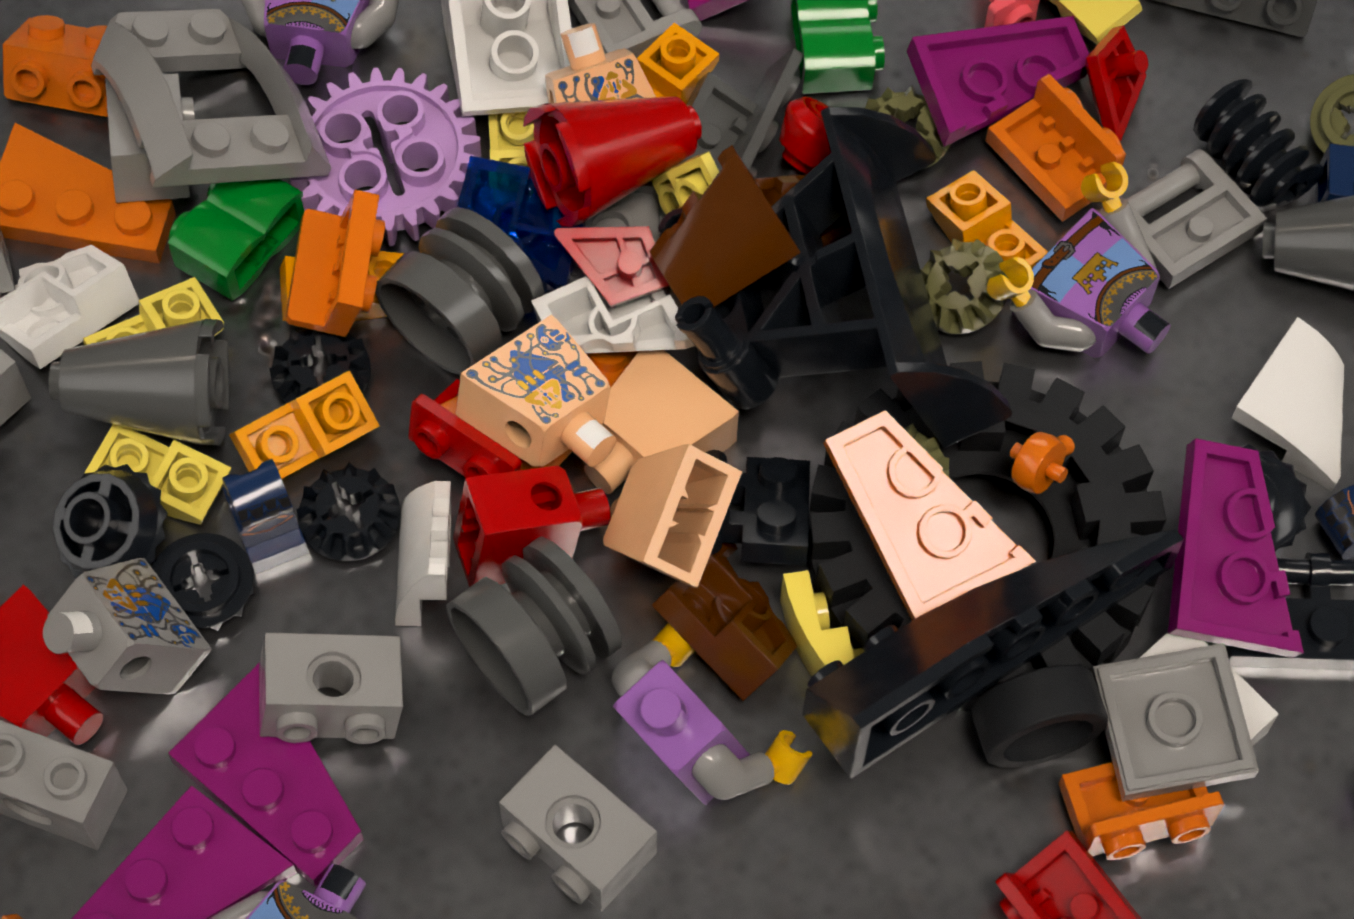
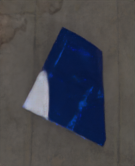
M470 156L457 207L476 212L505 232L528 256L541 279L556 290L569 284L575 262L557 241L554 231L557 228H584L586 222L573 227L561 226L557 220L565 216L558 207L548 210L545 208L531 179V167Z

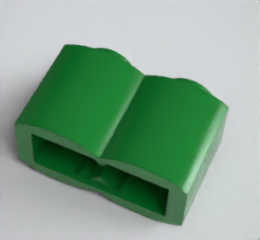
M790 0L796 50L803 54L798 66L802 94L872 90L875 71H883L885 65L883 37L881 35L873 36L871 23L877 22V0Z
M281 179L211 183L207 192V200L201 202L191 211L182 213L171 227L168 245L174 266L230 300H235L255 282L269 259L280 252L300 229L301 218L304 214L301 199L303 192Z

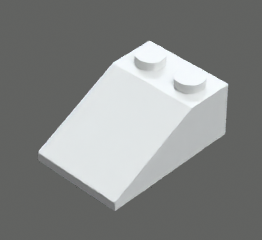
M441 0L445 35L462 117L528 112L532 107L548 103L545 75L570 66L560 35L572 29L568 0Z

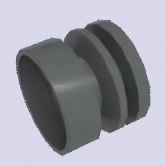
M460 207L447 210L437 220L436 227L426 231L421 236L418 247L420 252L411 251L403 254L377 281L375 292L381 308L402 336L427 359L446 371L461 375V372L494 352L499 347L502 339L500 330L504 332L515 330L522 323L524 314L531 313L534 310L531 300L543 296L545 293L540 275L528 256L513 239L490 220L472 210Z
M543 536L538 537L523 548V559L514 555L502 563L503 577L510 593L494 580L484 577L446 604L447 614L455 633L470 657L499 694L516 710L526 716L533 715L567 689V679L559 659L569 668L582 675L596 667V656L601 659L607 658L622 647V636L616 620L594 583L564 550Z

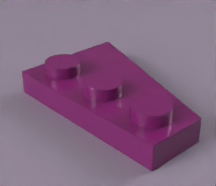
M1073 16L912 37L906 51L943 147L1004 118L1032 100L1038 80L1047 74H1050L1062 87H1066L1086 77L1087 69L1085 62L1086 57L1089 55Z
M1195 438L1186 445L1178 533L1184 538V541L1175 559L1168 634L1217 644L1225 643L1228 646L1294 658L1303 654L1304 651L1299 630L1292 629L1285 598L1290 595L1285 570L1279 571L1271 535V531L1275 528V523L1257 450Z
M259 662L168 752V755L175 766L247 829L294 864L296 872L313 887L317 888L331 864L340 865L364 839L358 824L310 741L290 743L278 737H260Z
M191 785L71 919H209L224 909L263 890L272 883L276 884L281 880L286 881L297 874L294 864Z

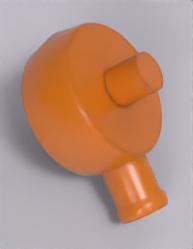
M1036 432L1023 445L1018 442L1015 443L1010 451V457L1015 459L1011 473L1013 482L1024 491L1034 494L1044 492L1054 481L1062 483L1068 474V469L1062 465L1065 457L1074 452L1073 440L1067 435H1060L1056 438L1048 433Z

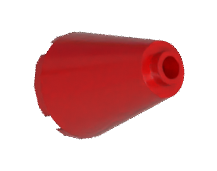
M677 96L544 103L529 109L524 117L523 125L525 127L534 124V140L524 143L525 157L533 184L547 210L558 207L565 217L557 220V222L564 227L583 224L692 156L696 151L697 141L702 136V126L696 110L691 105H686Z

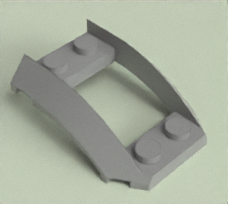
M220 9L118 12L109 21L94 55L91 68L94 75H104L119 97L139 148H145L152 169L149 178L153 188L329 175L331 165L302 94L290 75L268 48L247 27L229 18ZM248 68L260 83L276 114L181 120L172 92L162 72Z

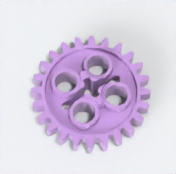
M373 68L370 82L362 83L359 77L352 72L348 75L349 88L342 90L332 82L327 83L329 99L324 101L310 96L308 104L310 114L331 165L329 175L289 178L290 185L303 192L301 199L304 211L306 209H313L341 216L355 189L366 186L373 187L364 192L379 195L376 219L385 221L384 235L389 246H394L397 239V231L406 230L408 235L414 241L419 240L420 224L426 222L434 229L437 220L440 218L441 211L446 212L449 209L460 207L459 197H473L472 179L480 178L481 175L479 157L482 156L480 136H477L474 116L462 117L459 99L449 101L448 86L443 83L429 91L427 75L424 73L419 75L412 84L405 83L403 68L396 70L391 81H383L380 70ZM365 117H372L377 125L387 160L394 165L395 178L403 195L397 196L392 191L387 179L380 151L374 148L372 133L364 119ZM399 122H409V123H407V124H402V125H397V124H396V123H399ZM343 140H353L348 143H339ZM429 168V170L424 172H415L416 169Z

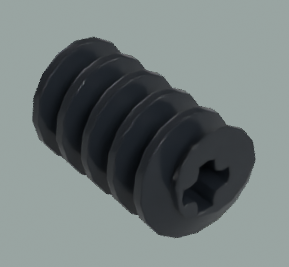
M1248 79L1236 80L1222 87L1208 100L1195 119L1193 130L1199 140L1208 143L1207 147L1210 154L1214 158L1222 160L1221 165L1227 175L1236 177L1235 182L1244 193L1251 194L1250 200L1260 211L1276 210L1288 205L1308 192L1321 179L1324 169L1321 164H1313L1304 169L1300 168L1310 155L1307 147L1299 146L1287 152L1286 150L1295 139L1293 130L1285 128L1272 134L1281 121L1280 115L1277 111H1270L1258 117L1267 104L1266 98L1263 94H1255L1244 99L1253 86L1252 81Z

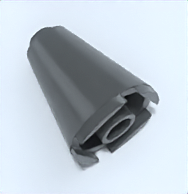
M1354 195L1277 210L1276 223L1264 222L1263 259H1274L1275 272L1354 291Z
M202 319L65 349L61 355L60 362H52L50 365L48 379L50 397L52 400H60L63 412L202 446H220L225 436L226 427H214L216 410H229L230 398L227 340H215L214 335L224 328L223 322L218 319Z

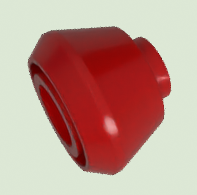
M806 96L788 103L779 141L785 147L782 152L783 158L799 171L808 174L831 153L821 115V110L828 106Z

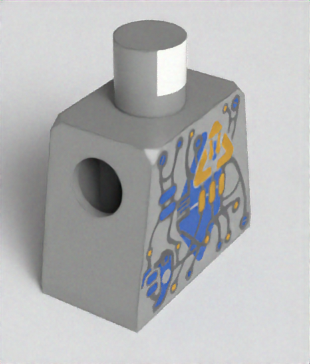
M136 558L82 573L74 580L50 611L43 627V638L47 648L56 654L68 653L88 682L99 690L166 695L176 694L212 650L145 558Z

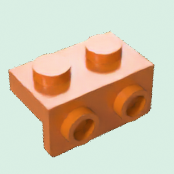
M40 15L32 18L29 17L2 44L4 96L11 100L108 117L106 77L104 75H94L91 68L94 55L107 26L98 25L86 28L65 24L61 18L56 16Z
M1050 74L1038 80L1032 100L988 127L985 140L1062 222L1092 203V201L1085 198L1081 191V183L1084 177L1096 173L1106 189L1107 182L1101 174V165L1117 162L1123 166L1126 157L1118 137L1110 129L1102 128L1083 108L1078 96L1071 89L1062 87Z
M355 189L341 216L313 209H306L301 218L285 321L288 324L346 337L360 311L369 313L377 286V277L368 274L370 256H378L385 232V221L376 219L379 195Z
M1113 762L1062 774L1058 783L1077 838L1092 857L1105 854L1107 860H1120L1131 857L1146 848V843L1170 837L1171 842L1174 844L1199 839L1211 831L1210 826H1213L1224 807L1220 792L1208 793L1206 786L1122 801Z

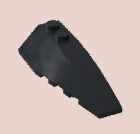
M1176 529L1104 543L1039 562L978 586L919 616L901 629H898L896 625L887 626L866 642L862 654L845 665L840 660L833 661L811 677L807 684L809 688L806 689L802 715L849 778L852 779L1172 568L1184 538Z

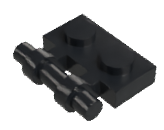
M719 450L706 452L727 463V456ZM747 457L746 473L741 474L730 504L744 505V512L727 510L711 554L718 553L722 548V543L742 544L741 562L806 566L809 529L810 460H794L782 457Z
M1310 552L1305 555L1304 559L1277 558L1279 571L1285 570L1288 584L1304 585L1305 598H1286L1292 629L1299 630L1304 653L1290 658L1225 645L1230 665L1237 667L1354 670V600L1331 599L1330 586L1354 585V561L1331 560L1328 553Z

